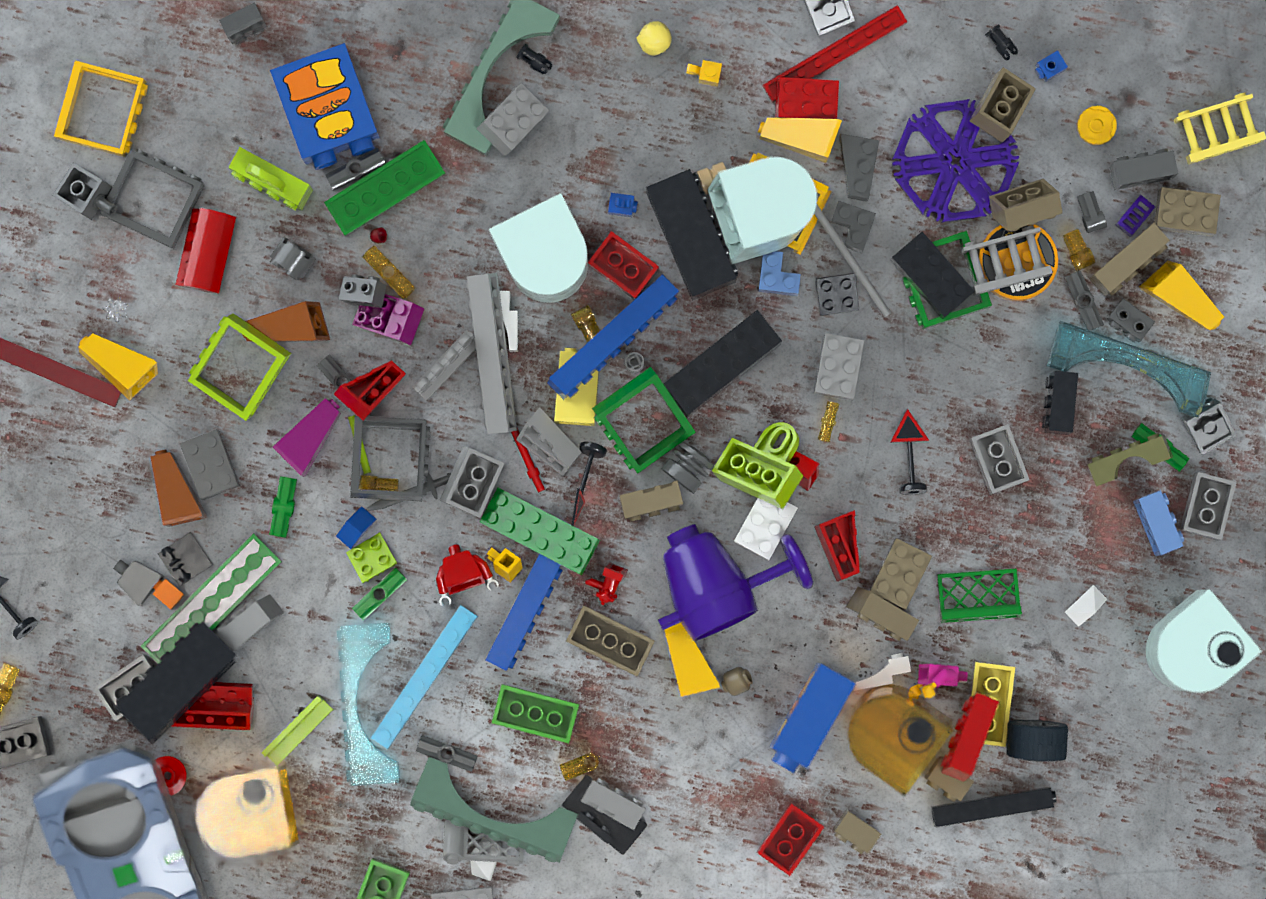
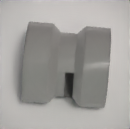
M638 352L629 353L625 358L626 369L631 373L640 372L644 367L643 356Z

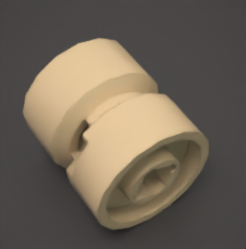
M723 162L712 165L711 170L704 168L697 171L705 195L709 194L707 189L718 172L726 170Z

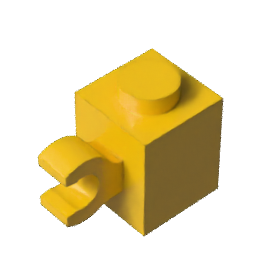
M703 60L701 67L688 64L686 74L700 76V84L718 87L722 63Z
M493 548L487 552V558L493 562L495 572L510 583L523 569L521 559L506 548L501 554Z

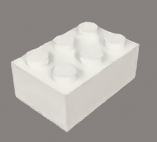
M757 498L734 542L769 561L798 508L787 502L785 507L781 509Z

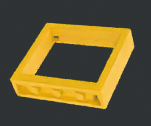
M75 61L54 137L58 140L126 157V153H129L132 147L131 135L135 134L137 129L136 117L142 111L143 104H141L142 96H146L148 90L146 81L136 76ZM84 72L137 85L120 149L67 135Z

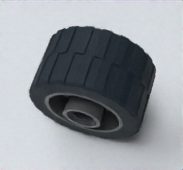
M1042 720L1009 721L1006 755L1011 758L1034 762L1063 761L1067 758L1068 726L1063 723Z

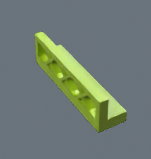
M320 695L317 696L261 753L278 766L334 709Z

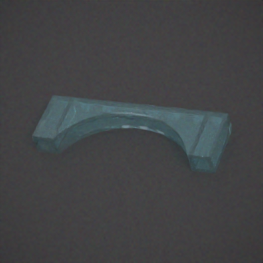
M1060 321L1054 335L1047 362L1048 367L1067 372L1077 365L1095 361L1126 365L1158 382L1173 398L1179 412L1199 417L1205 405L1211 372Z
M390 623L340 626V630H337V640L341 642L342 650L338 651L339 662H343V670H340V682H344V690H341V700L345 702L346 710H342L343 722H347V730H344V742H348V750H345V760L349 762L350 770H346L347 782H351V786L399 783V762L384 755L372 744L363 730L357 708V692L363 671L372 657L383 647L391 643Z

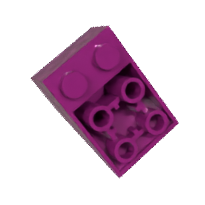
M385 294L382 308L359 306L352 325L411 346L424 308L412 302Z

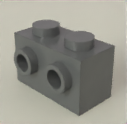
M352 274V277H343L339 300L350 305L382 308L387 285L380 282V278L369 276L368 279H363V276Z
M1124 298L1120 300L1107 318L1112 328L1117 331L1121 329L1126 333L1125 337L1132 342L1137 341L1138 343L1142 341L1155 323L1154 320Z

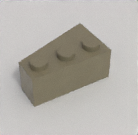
M678 480L669 484L619 495L624 517L629 519L630 522L641 520V515L649 514V517L661 515L660 511L668 509V512L680 510L679 506L683 505Z
M857 587L846 606L858 614L857 617L865 622L872 621L874 623L873 626L884 632L886 629L891 632L889 636L897 641H900L901 638L908 641L919 622L915 617L861 587Z

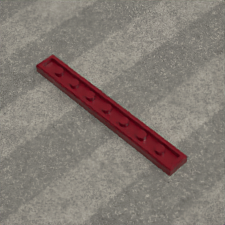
M0 338L1 360L116 408L122 393L115 386Z

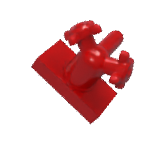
M609 563L604 568L602 574L605 576L603 582L591 578L585 580V584L599 589V592H596L595 595L599 597L601 605H605L609 601L614 602L617 599L615 593L619 583L626 577L628 569Z

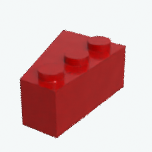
M391 360L367 374L360 375L354 380L340 385L334 395L364 421L397 386L406 373Z
M855 510L814 527L837 582L860 573Z

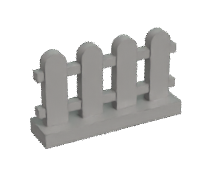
M466 330L412 386L426 401L475 351L474 335Z

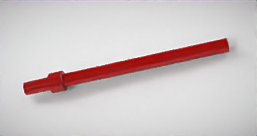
M517 428V431H512L511 434L528 469L529 479L533 480L537 492H542L545 488L539 477L540 472L538 467L535 468L527 448L516 440L520 434Z

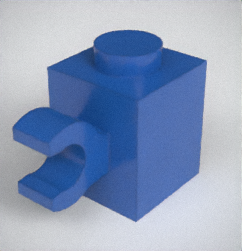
M611 193L608 215L632 218V213L637 211L638 201H634L633 195Z

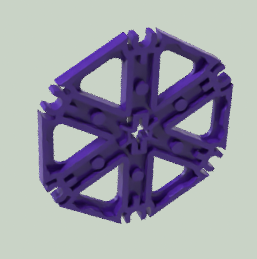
M970 99L925 105L924 107L929 113L921 107L919 110L923 116L918 118L915 114H912V119L916 123L911 121L909 117L892 159L900 160V162H893L892 166H899L901 169L900 172L894 173L893 176L899 177L902 175V178L894 180L922 215H924L926 208L928 209L926 218H929L930 213L935 212L937 214L936 222L940 220L941 215H943L941 223L987 217L983 209L990 215L992 212L989 209V196L1009 189L1019 162H1011V160L1016 161L1019 159V156L1011 155V150L1018 149L1017 145L1009 146V144L1017 143L1011 135L1001 142L1000 145L972 148L980 129L970 122L976 110L974 108L975 100L971 102L970 107H968ZM953 110L961 111L963 117L954 140L950 138L935 119L937 113ZM917 131L921 133L936 153L907 157L904 151L910 135ZM952 156L960 158V167L956 164H951ZM1002 165L1006 168L1005 177L1000 189L992 191L976 169ZM939 174L930 199L927 201H922L909 185V180L913 177ZM958 182L975 202V208L971 211L952 213L948 209Z

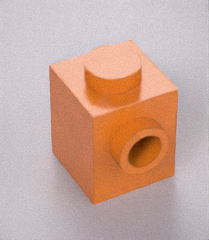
M167 579L164 581L159 580L153 587L155 590L153 595L171 610L185 596L182 591Z

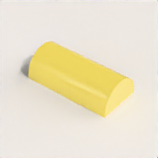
M975 662L971 697L978 692L999 701L984 744L1006 747L1015 667Z

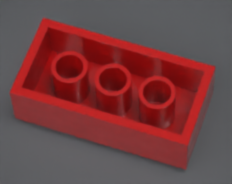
M978 692L972 697L970 696L968 700H965L961 709L964 714L956 722L954 729L957 732L954 737H951L947 746L950 750L947 755H944L940 765L943 767L941 773L962 782L972 776L999 701Z

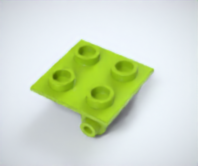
M381 533L374 535L346 552L362 583L369 582L371 578L376 575L379 576L380 573H384L385 570L397 564Z

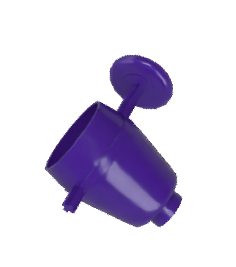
M692 524L667 537L671 548L663 554V563L675 612L658 619L662 630L681 622L691 639L697 641L727 629L755 614L758 608L752 589L790 571H793L804 589L812 588L813 578L804 555L794 538L789 534H785L781 538V544L787 560L746 578L745 574L716 536L711 532L699 533L696 524Z

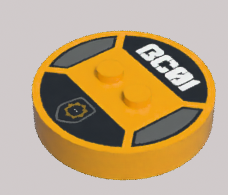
M1000 225L992 230L983 242L1022 232V228L1032 225L1020 227L1017 231H1007ZM1040 227L1041 231L1038 234H1034L1042 264L1045 267L1051 265L1053 273L1046 277L991 291L992 293L1006 300L1024 301L1038 296L1051 284L1058 268V253L1052 238L1045 230ZM1027 238L1016 239L1015 242L1023 269L1026 272L1033 270L1034 263ZM1008 243L997 244L996 248L1003 273L1007 277L1014 275L1015 268ZM988 247L979 249L978 256L984 278L988 282L994 281L996 274Z

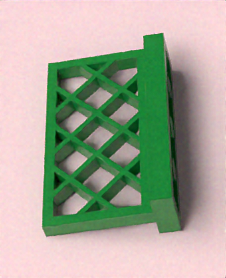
M1017 569L937 574L941 623L1020 618L1022 615ZM1004 574H1013V583L1009 587L1000 581ZM984 576H990L995 580L990 588H987L980 582ZM964 577H970L975 581V584L969 590L960 583ZM950 578L956 584L948 591L942 586V579ZM997 582L1006 589L1000 598L991 591ZM977 584L986 590L980 599L971 592ZM957 586L967 592L961 600L951 594ZM1008 591L1015 596V604H1007L1002 600ZM988 593L997 599L993 606H987L982 601ZM968 594L977 601L973 607H967L962 603ZM948 596L957 602L953 609H945L944 601Z

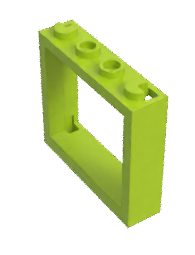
M232 313L227 317L224 316L219 322L218 326H220V329L210 337L208 341L210 342L209 347L204 348L200 353L199 358L201 360L198 364H194L189 371L191 376L188 381L247 421L256 412L292 353ZM230 326L276 357L246 407L200 377L201 372Z

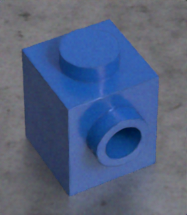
M1057 50L1037 62L1035 72L1040 79H1044L1047 82L1066 71L1068 66Z

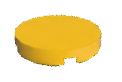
M1091 106L1085 109L1077 121V131L1080 138L1091 145L1107 143L1114 136L1117 129L1115 116L1108 108L1103 106Z

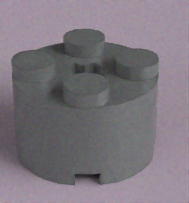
M283 237L270 255L272 258L270 263L278 268L287 269L286 274L295 280L303 279L316 258L310 257L311 254L294 242L291 244L288 238Z

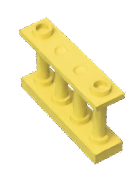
M1246 92L1235 95V99L1191 113L1189 110L1178 113L1174 123L1183 122L1191 147L1190 154L1186 157L1188 165L1266 140L1264 131L1258 133V130H1255L1247 105V101L1253 98L1252 94L1246 95ZM1239 104L1248 131L1246 133L1247 137L1241 139L1236 135L1228 107ZM1220 110L1229 137L1227 139L1228 143L1221 144L1218 142L1209 116L1211 112ZM1198 116L1202 117L1210 142L1209 148L1202 150L1201 147L1199 148L1190 119Z

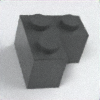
M838 201L831 222L850 228L844 243L847 249L859 253L863 252L876 213Z

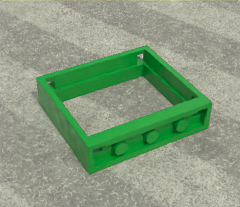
M967 231L933 241L932 243L937 248L959 240L963 248L965 243L971 241ZM967 252L964 253L975 286L977 279L970 254ZM906 277L902 278L905 288H909L911 296H908L911 307H915L917 311L915 319L918 326H922L923 330L992 306L989 294L986 292L978 294L979 304L952 312L944 319L937 317L928 320L919 292Z
M651 367L592 408L596 414L594 416L595 421L599 426L604 425L606 430L603 432L609 441L612 439L615 441L616 444L613 447L619 455L623 454L626 457L623 461L629 470L633 468L637 474L696 433ZM653 384L681 427L640 457L634 459L606 416Z

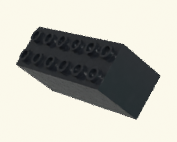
M688 169L647 186L646 194L693 301L736 283L738 271L735 264H730V252L726 245H722L723 236L719 227L715 228L713 224L715 217L712 210H707L706 195L703 190L699 191L698 189L700 182L696 172L692 173Z
M756 310L663 384L683 414L688 418L779 347L782 340L761 313Z
M203 621L200 624L198 622L189 629L190 634L186 638L181 637L174 644L176 647L171 652L167 651L161 656V662L156 667L153 665L146 671L145 674L147 676L142 681L138 679L131 686L132 691L127 695L123 694L116 701L117 705L115 708L152 745L239 660L237 655Z

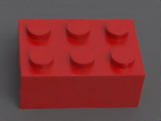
M777 78L775 118L837 119L839 81Z
M612 231L588 261L589 267L634 300L642 293L659 270L657 264Z
M790 803L757 850V854L791 876L824 829V826Z

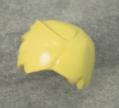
M659 21L646 24L636 37L641 49L652 56L665 52L670 47L672 41L668 27Z

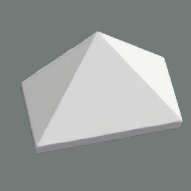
M1093 585L1065 613L1079 627L1098 611L1107 598Z
M485 837L479 842L483 848L490 843ZM499 841L497 842V844H499L502 847L503 843ZM494 846L487 850L493 856L500 853ZM475 847L471 854L476 855L480 850ZM471 861L472 875L491 881L497 862Z

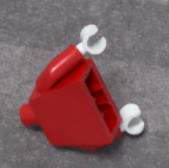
M458 544L448 548L450 556L443 558V565L439 567L436 577L438 591L441 594L439 600L441 606L444 605L443 598H448L449 604H451L452 597L450 595L484 584L485 580H487L486 587L490 591V582H495L496 586H499L498 582L492 578L493 574L487 562L477 554L471 555L469 550L461 552L460 545Z

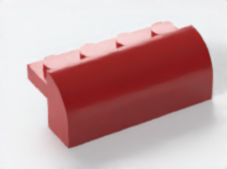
M205 208L192 209L175 285L219 294L236 221L235 216Z
M216 682L171 727L250 730L254 711L253 684Z

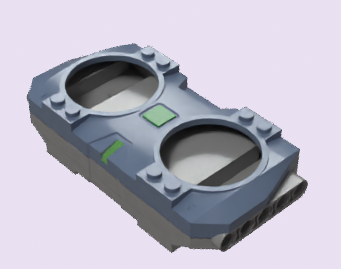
M126 741L45 767L38 772L43 786L35 791L33 802L40 818L39 823L52 857L55 858L58 865L65 867L76 899H208L180 829L179 820L161 768L157 765L151 753L136 747L134 741Z

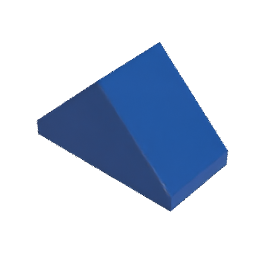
M361 506L345 522L336 537L352 549L377 519Z

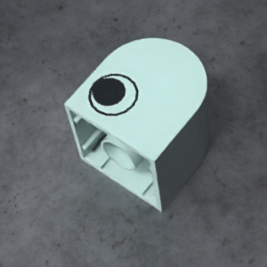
M1210 589L1196 590L1162 618L1151 630L1146 643V659L1153 675L1162 684L1171 689L1188 692H1206L1218 688L1262 652Z

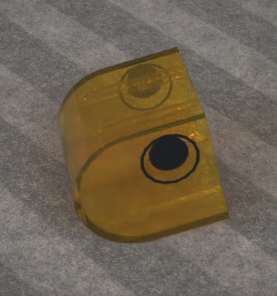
M888 684L870 689L856 702L850 718L848 741L854 757L864 768L900 794L906 796L952 733L953 724L952 719L911 690L899 685Z
M286 765L238 773L219 779L203 792L198 801L195 813L198 833L204 843L218 854L227 857H245L289 849L299 844Z

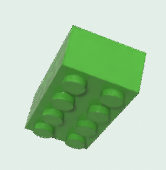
M502 684L492 723L570 743L579 704Z
M375 858L371 859L357 899H401L410 871Z

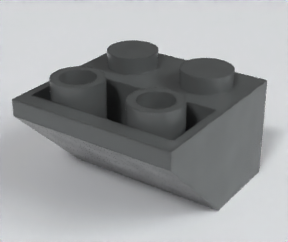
M255 2L219 20L229 41L232 44L236 43V45L247 40L246 37L252 34L254 36L264 32V28L267 27Z

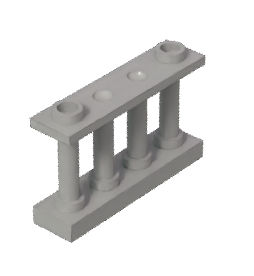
M1028 226L1022 228V232L978 244L976 241L965 243V247L961 249V254L969 252L977 279L976 285L972 287L975 291L973 296L1046 277L1053 273L1051 265L1045 267L1040 259L1034 234H1038L1041 231L1040 227ZM1023 237L1027 238L1034 263L1033 270L1027 272L1022 267L1015 242L1016 239ZM1004 242L1008 243L1015 268L1014 275L1009 277L1003 273L996 248L997 244ZM986 247L989 249L996 274L995 280L990 282L984 278L977 253L978 249Z

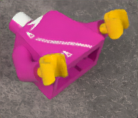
M919 664L918 684L910 687L909 693L912 698L922 693L925 698H931L936 695L935 687L957 686L958 683H966L968 678L967 671H959L958 666Z

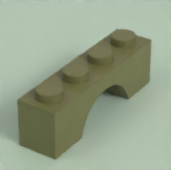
M1157 433L1147 437L1148 441L1141 444L1139 440L1128 444L1130 448L1122 451L1121 447L1110 451L1111 456L1104 458L1102 454L1092 458V463L1088 464L1096 487L1117 479L1119 467L1128 457L1137 456L1144 458L1151 465L1173 458L1165 435L1159 436Z

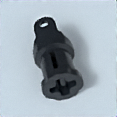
M999 24L985 34L986 37L992 40L996 46L995 49L1005 60L1010 59V54L1006 49H1009L1013 55L1018 54L1017 47L1001 31Z
M524 44L517 54L516 58L518 60L522 59L530 65L531 69L541 74H546L552 68V63L541 53L537 54L530 49L528 44Z

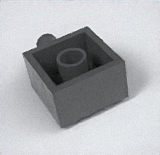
M74 162L52 195L90 220L93 219L99 209L110 216L117 210L116 204L105 199L112 186Z

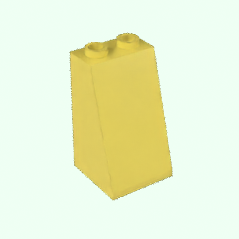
M565 348V351H560L559 368L577 353L575 348ZM597 370L592 374L593 378L586 385L582 383L578 387L579 391L572 398L568 396L563 400L556 394L554 418L556 424L595 426L594 416L596 414L592 408L597 405L599 377Z

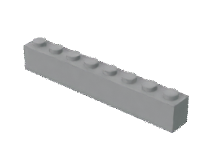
M497 273L467 276V290L470 296L469 308L472 311V329L475 335L474 347L477 351V368L480 374L479 386L482 390V408L485 413L484 425L487 434L517 431Z

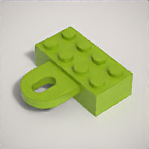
M239 147L228 167L232 171L231 175L243 183L245 180L249 181L248 184L259 192L262 189L265 190L266 194L276 201L282 199L285 206L294 211L297 208L300 210L304 208L313 191L312 187L306 182Z
M778 422L768 426L763 431L754 447L732 438L712 469V472L721 482L783 509L803 477L797 467L789 463L799 446L798 433L790 424ZM786 433V437L782 442L781 446L777 449H773V445L775 444L778 437L781 434Z

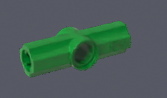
M1141 423L1131 437L1136 441L1140 440L1142 444L1148 441L1147 437L1156 433ZM1167 439L1173 458L1164 462L1180 472L1190 458L1175 448L1173 443Z
M280 476L277 496L274 498L272 506L273 517L269 535L287 538L290 518H292L294 512L297 479Z
M394 568L352 609L364 621L382 603L387 601L407 579L397 568ZM379 588L385 592V596L381 600L376 599L374 595L375 591Z

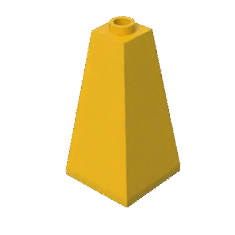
M767 118L766 122H761L758 133L761 134V140L826 163L842 120Z
M1172 261L1165 262L1139 286L1142 291L1204 329L1213 330L1217 328L1224 318L1223 314L1181 264Z
M92 333L89 337L85 336L79 342V353L129 401L158 374L157 362L98 335Z
M681 622L665 629L680 696L683 697L719 688V682L695 641L691 639Z

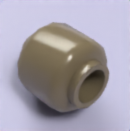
M736 667L724 673L721 684L725 692H729L732 696H737L750 689L752 677L747 669Z

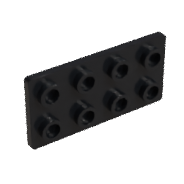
M585 775L562 803V806L569 811L577 813L576 819L606 844H609L621 855H624L647 827V823L640 818L633 830L603 812L596 810L594 807L581 802L593 780L589 775Z

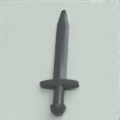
M428 472V476H426L427 482L423 483L427 484V492L431 491L434 498L438 499L436 488L447 484L451 473L433 480ZM417 486L401 492H417ZM380 499L367 507L366 510H380L403 501Z

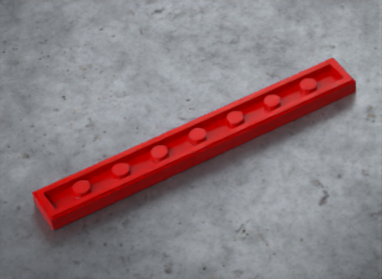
M897 5L762 86L773 103L776 101L777 78L813 79L905 25L908 21Z

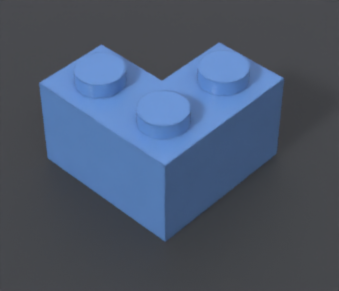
M775 251L762 255L758 292L798 296L801 274L781 272L783 252Z

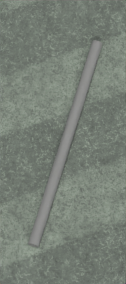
M816 203L815 216L883 316L887 317L891 314L890 310Z

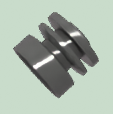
M681 442L679 447L685 453L682 454L675 450L674 453L679 458V461L676 462L669 458L661 469L694 494L702 484L696 476L700 474L707 477L708 474L702 468L706 467L712 471L714 466L698 449Z

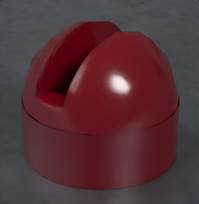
M383 227L373 229L370 233L371 241L377 244L385 243L387 240L386 230Z

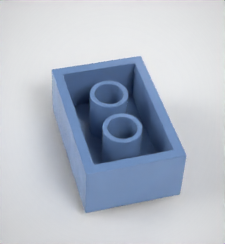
M1160 490L1133 501L1155 556L1183 547L1182 542H1184L1181 531H1177L1175 527L1177 521L1174 513L1169 512L1167 507L1169 500L1165 493L1162 494Z

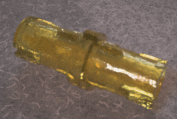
M827 401L824 417L820 421L822 424L818 440L830 443L833 427L836 426L835 419L840 404Z

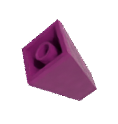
M325 398L273 446L275 451L302 477L308 474L341 415L338 411L340 406L333 399L328 401Z

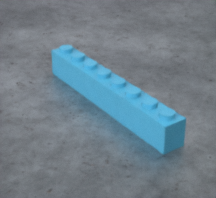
M462 605L459 606L371 739L386 749L390 748L478 616Z

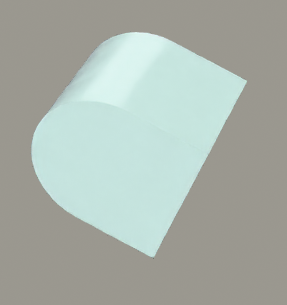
M781 157L765 158L718 172L707 189L725 245L729 249V257L732 264L775 252L788 246L810 221L817 203L816 188L808 172L796 162Z
M561 193L489 229L514 283L529 298L545 303L562 301L573 295L583 284L588 271L586 244Z

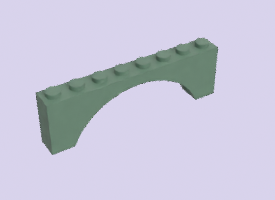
M510 0L508 4L510 9L507 15L503 14L498 23L501 25L497 32L494 31L489 40L491 44L488 49L485 48L480 56L482 61L479 67H474L470 75L473 77L469 84L466 83L463 87L461 100L455 102L452 108L454 113L451 119L447 118L443 125L446 136L484 156L488 155L493 144L476 128L485 120L483 91L491 68L499 57L515 44L533 37L551 36L560 20L559 14L532 0Z
M431 757L426 762L410 804L416 811H426L437 819L444 818L451 821L455 826H465L474 833L486 834L492 840L507 842L510 847H520L531 855L538 854L553 863H560L578 816L575 812L559 807L548 816L528 823H504L487 818L473 810L459 796L450 779L448 764Z

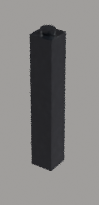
M1044 787L931 806L934 827H941L1054 808V803L1057 800L1055 791H1051V787Z

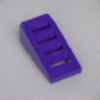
M1140 194L1115 225L1131 237L1155 209V206ZM1142 202L1149 208L1148 211H1145L1138 203ZM1137 208L1141 213L1144 214L1143 217L1137 214L1133 209ZM1131 213V214H1132L1133 216H1135L1139 221H1138V222H1135V221H1134L1131 217H1129L1128 215ZM1124 220H1128L1131 224L1134 225V227L1131 228L1124 222Z

